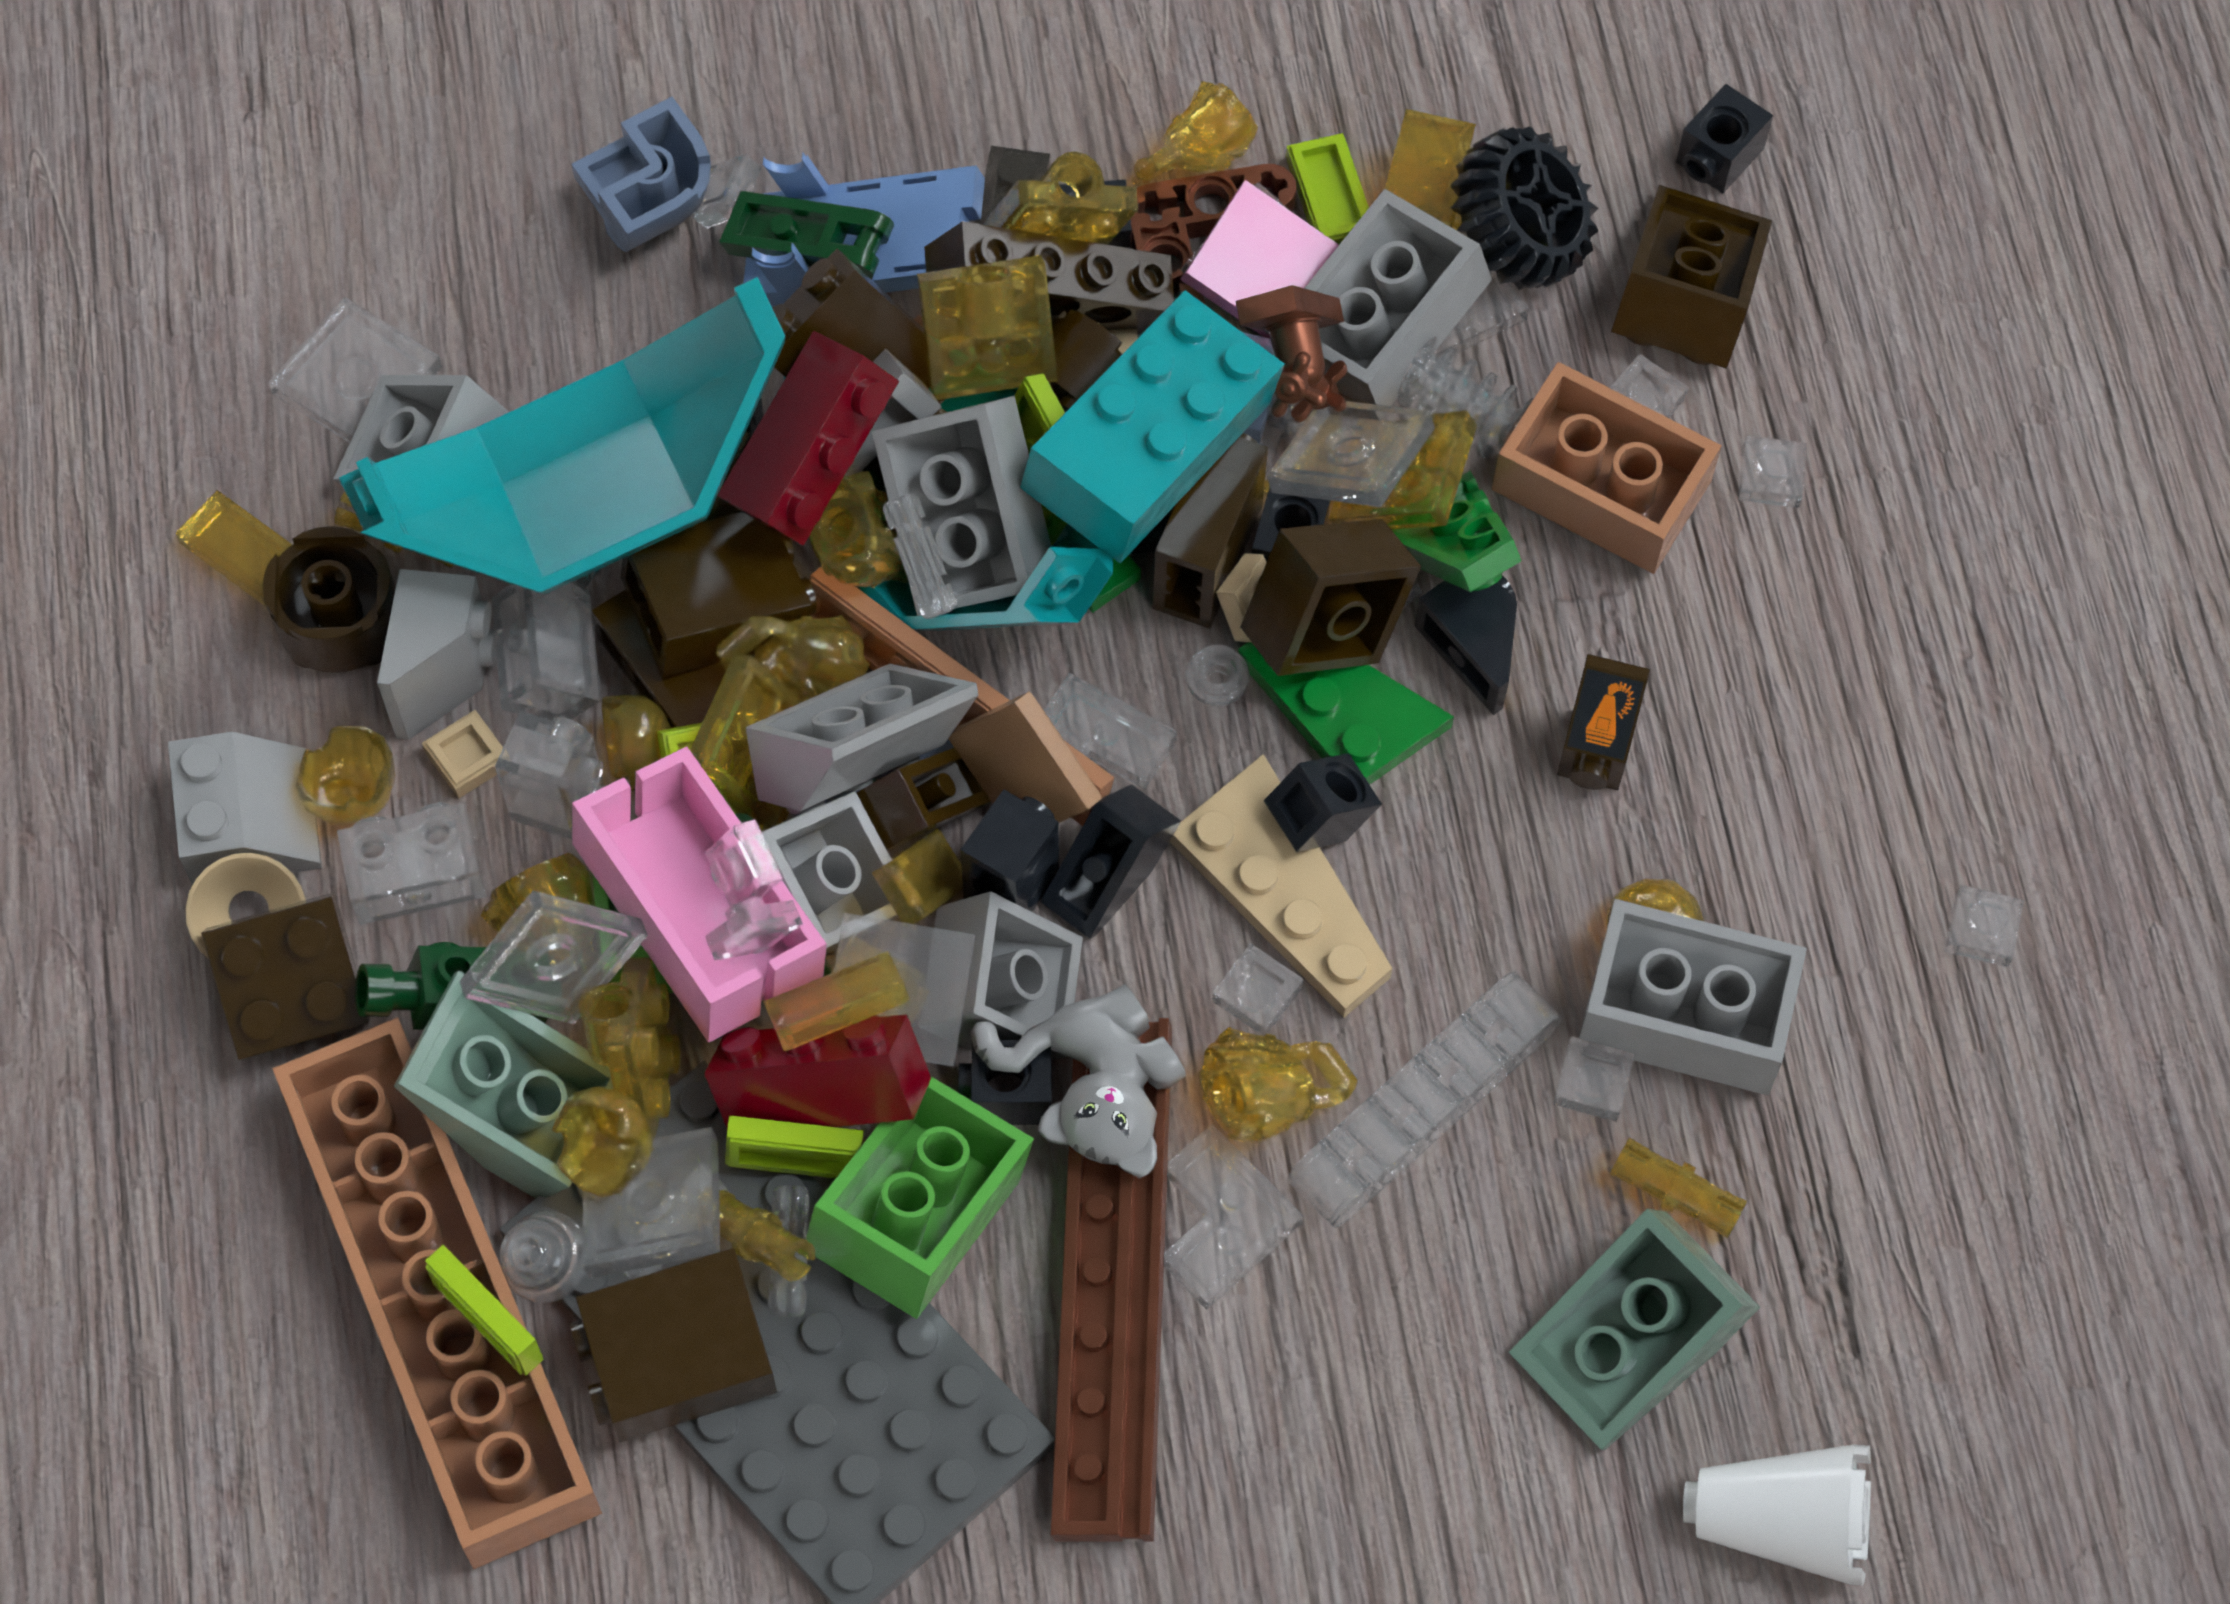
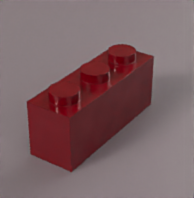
M813 330L717 496L755 520L804 546L815 525L821 519L825 508L843 477L853 464L857 453L878 417L885 409L899 380L864 355Z
M870 1014L860 1016L854 1020L827 1023L804 1021L789 1027L760 1030L751 1027L741 1028L723 1035L704 1073L727 1129L729 1116L828 1127L914 1120L931 1081V1075L907 1014L884 1017Z

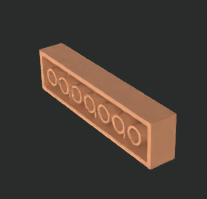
M397 1017L274 1067L272 1070L462 1549L473 1569H476L602 1514V1511L541 1363L526 1376L524 1373L520 1375L433 1285L425 1268L427 1265L425 1260L444 1245L526 1329L446 1133L394 1087L412 1053Z

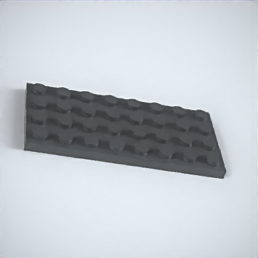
M704 1060L584 1158L570 1187L548 1198L539 1195L499 1229L502 1237L576 1320L582 1319L576 1300L577 1296L734 1248L773 1371L777 1393L672 1426V1428L829 1604H878L1055 1448V1437L930 1303L918 1319H915L803 1250L814 1206L826 1191L809 1175L728 1167V1165H725L727 1128L704 1075L708 1067Z

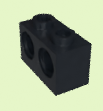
M1003 789L960 849L963 899L991 891L1031 912L1035 909L1059 869V821L1055 820L1054 814L1047 806L1029 796H1024L1020 799Z

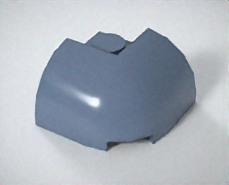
M673 96L621 122L622 138L571 164L574 178L603 218L606 233L616 246L624 252L630 251L684 222L701 207L709 184L711 160L703 138Z

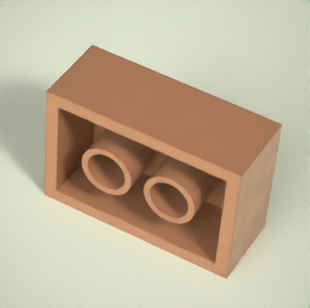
M1557 362L1499 452L1492 490L1655 574L1710 485L1722 445Z

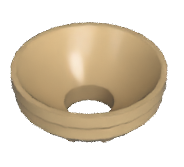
M236 853L215 861L206 867L196 878L189 891L186 903V924L192 940L200 952L207 958L208 955L201 932L208 927L233 921L229 908L236 894L243 891L257 892L266 899L269 910L306 900L302 886L294 874L281 862L266 855Z

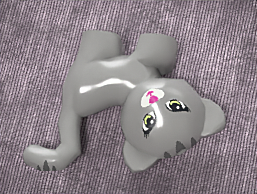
M1125 984L1100 997L1082 1000L1061 1007L1048 1020L1028 1029L1014 1047H1003L994 1024L982 1021L973 1026L970 1033L974 1050L991 1070L1020 1073L1039 1053L1050 1046L1089 1068L1090 1074L1084 1075L1074 1082L1063 1100L1050 1105L1041 1116L1037 1132L1048 1142L1070 1145L1077 1153L1090 1160L1102 1164L1117 1165L1125 1172L1138 1178H1142L1154 1169L1157 1162V1145L1153 1138L1157 1111L1147 1097L1143 1086L1148 1081L1156 1089H1169L1182 1080L1186 1073L1176 1053L1164 1037L1157 1038L1148 1043L1140 1042L1139 1037L1150 1029L1149 1018L1137 998Z

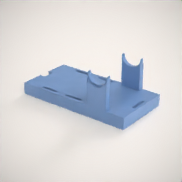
M803 152L802 161L793 165L777 164L763 157L764 167L782 191L762 194L871 209L885 214L894 222V228L888 242L883 245L880 244L876 253L880 262L872 279L885 293L927 288L924 246L962 221L970 222L981 219L985 178L977 165L828 185L808 155L806 157ZM847 234L843 244L854 245L857 235ZM793 243L791 246L792 251L786 255H766L752 247V256L754 258L746 257L743 283L758 277L771 306L784 304L802 285V279L810 268Z

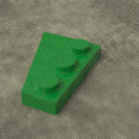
M1471 470L1384 521L1421 565L1420 570L1469 592L1482 590L1494 585L1502 578L1504 571L1522 561L1514 539L1497 512L1494 513L1487 496L1483 490L1479 489Z
M1248 642L1238 649L1237 660L1318 755L1321 758L1349 753L1369 784L1378 780L1452 728L1453 715L1370 665L1277 676L1252 642Z

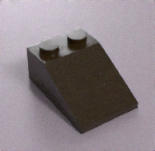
M1659 185L1611 332L1625 336L1629 341L1640 346L1660 347L1682 354L1685 358L1697 364H1713L1727 369L1750 305L1772 220Z

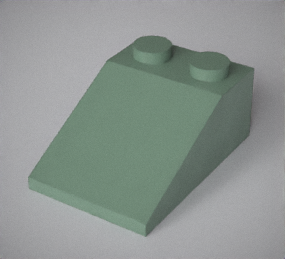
M457 971L452 976L394 1087L485 1169L536 1199L539 1195L548 1198L570 1187L627 1074L461 971Z
M1647 1208L1509 1351V1354L1601 1450H1606L1714 1356L1758 1311L1760 1306L1667 1212Z

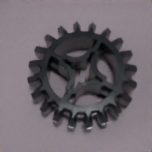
M1531 126L1523 129H1515L1514 127L1507 130L1500 129L1474 143L1473 147L1467 150V155L1464 156L1463 160L1456 165L1458 177L1450 184L1452 190L1459 197L1450 208L1459 214L1462 220V224L1456 231L1466 233L1468 238L1480 244L1489 271H1496L1500 284L1514 283L1518 290L1534 287L1537 289L1542 286L1549 287L1563 278L1574 274L1577 268L1583 266L1585 257L1594 251L1590 240L1599 231L1595 223L1590 219L1599 209L1588 200L1587 192L1593 185L1582 182L1578 174L1581 164H1571L1567 159V145L1554 146L1549 132L1536 134Z

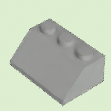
M1386 189L1382 191L1305 287V289L1340 298L1344 322L1319 329L1325 362L1324 375L1332 364L1338 360L1344 361L1348 368L1346 375L1336 383L1339 392L1378 416L1383 417L1492 281L1480 244Z
M1015 396L871 431L917 616L1017 595L1048 548L1051 547L1041 503L1020 488L1029 453Z
M888 664L747 726L746 733L758 800L786 807V810L792 814H804L824 805L826 799L841 792L857 791L873 783V778L882 773L920 761L921 755L946 743L978 697L977 683Z
M1615 899L1577 1046L1769 1096L1783 1061L1807 948Z

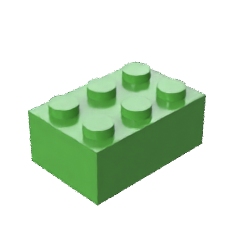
M931 1076V1081L914 1120L879 1123L815 1204L803 1250L910 1316L918 1319L1020 1182L1034 1138Z

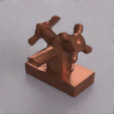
M1290 285L1237 300L1236 307L1240 325L1270 334L1274 356L1285 364L1274 392L1277 399L1271 408L1272 415L1276 418L1282 417L1286 413L1288 405L1297 402L1299 403L1291 411V416L1296 422L1306 420L1313 409L1320 410L1331 406L1338 412L1345 410L1347 406L1346 400L1342 395L1338 394L1336 383L1346 375L1348 368L1344 361L1338 360L1332 364L1324 375L1325 362L1319 332L1320 328L1344 322L1340 298Z

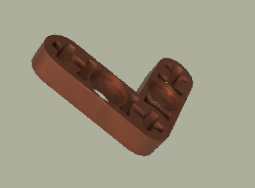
M1260 164L1139 186L1128 198L1132 226V249L1176 256L1181 261L1182 266L1179 270L1172 273L1173 293L1178 292L1179 297L1186 290L1205 304L1203 295L1180 279L1194 259L1189 239L1208 236L1224 210L1217 214L1204 213L1196 207V200L1206 194H1215L1221 196L1229 204L1238 188L1246 180L1259 190L1271 188L1273 194L1278 195V200L1275 201L1293 212L1296 199V181L1291 172L1277 164ZM1177 201H1185V217H1180V207H1177ZM1155 207L1157 213L1162 215V219L1151 221L1149 214L1145 213V208Z

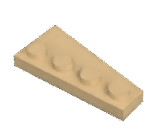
M1263 754L1181 821L1170 843L1345 1018L1391 978L1393 968L1320 847L1296 852L1264 803V799L1281 782Z

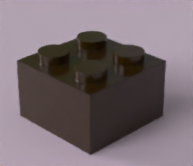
M1383 519L1280 529L1240 628L1277 676L1378 664L1417 578L1421 565Z
M335 892L211 926L201 932L238 1060L369 1022L370 1017H360L356 1009L355 983L357 967Z

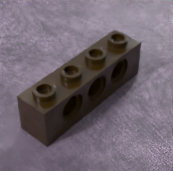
M964 221L924 246L928 305L1045 323H1052L1063 310L1066 314L1070 310H1074L1096 321L1107 330L1138 329L1139 334L1145 331L1174 302L1171 256L1166 254Z

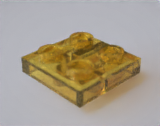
M1076 151L1067 152L1056 158L1039 181L1018 180L983 225L1108 245L1138 211L1137 188L1104 185L1101 168L1094 159L1084 153ZM1058 181L1071 186L1077 197L1066 194L1059 186Z
M1041 255L917 274L930 388L936 400L1018 388L1025 377L1044 373L1049 383L1058 381L1046 265Z
M1467 410L1361 420L1328 519L1332 524L1383 519L1391 530L1446 526L1478 425Z
M733 656L690 751L725 801L738 813H745L751 816L763 832L785 822L789 812L786 810V807L758 800L746 727L802 703V701L753 656Z
M625 958L620 982L601 984L591 988L579 1001V1013L589 1055L595 1063L609 1067L627 1147L654 1146L660 1118H668L670 1113L669 1076L670 1074H678L680 1069L681 1053L679 1039L676 1034H668L666 1025L670 1010L668 989L666 984H657L651 958Z

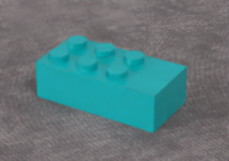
M1185 290L1032 446L1020 488L1117 562L1121 563L1270 405L1285 364Z

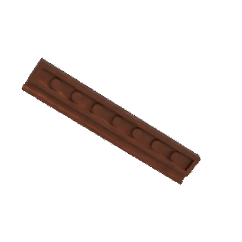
M1159 1018V1022H1149L1150 1029L1139 1037L1141 1043H1148L1157 1038L1164 1037L1172 1048V1025L1169 1018ZM1073 1059L1072 1084L1082 1076L1090 1074L1089 1068ZM1148 1081L1143 1087L1147 1097L1157 1111L1153 1138L1157 1145V1162L1149 1174L1138 1178L1125 1172L1117 1165L1102 1164L1090 1160L1077 1153L1069 1145L1051 1536L1055 1542H1123V1539H1142L1144 1542H1154L1170 1088L1156 1089Z

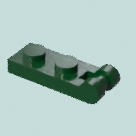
M740 191L719 243L729 255L754 258L752 256V247L766 255L781 256L792 251L791 246L793 243L810 267L821 259H827L838 248L872 280L880 262L876 253L880 244L883 245L888 242L894 228V222L885 214L871 209ZM847 234L857 235L854 245L843 244Z

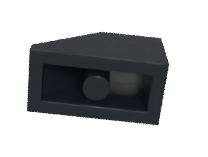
M1503 575L1494 585L1482 590H1473L1472 592L1443 581L1419 597L1414 626L1492 715H1495L1503 709L1509 684L1517 611L1515 592Z
M1132 784L1103 797L1093 807L1040 902L1089 939L1095 937L1151 874L1180 825L1181 820Z

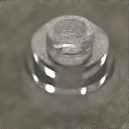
M551 1210L536 1211L518 1220L505 1235L500 1249L501 1268L509 1287L520 1297L538 1303L558 1301L573 1292L584 1278L589 1263L588 1241L581 1227L569 1216Z

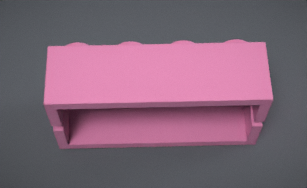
M684 747L636 771L635 814L638 818L630 821L631 786L624 777L572 802L573 846L708 1043L759 1017L761 1001L765 1000L772 1010L823 983L827 943L688 747Z

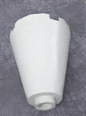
M1854 1444L1701 1468L1698 1482L1686 1481L1683 1500L1684 1523L1696 1524L1697 1538L1846 1584L1863 1585L1866 1574L1862 1568H1853V1559L1867 1560L1871 1481H1865L1866 1470L1857 1469V1463L1871 1464L1870 1446Z

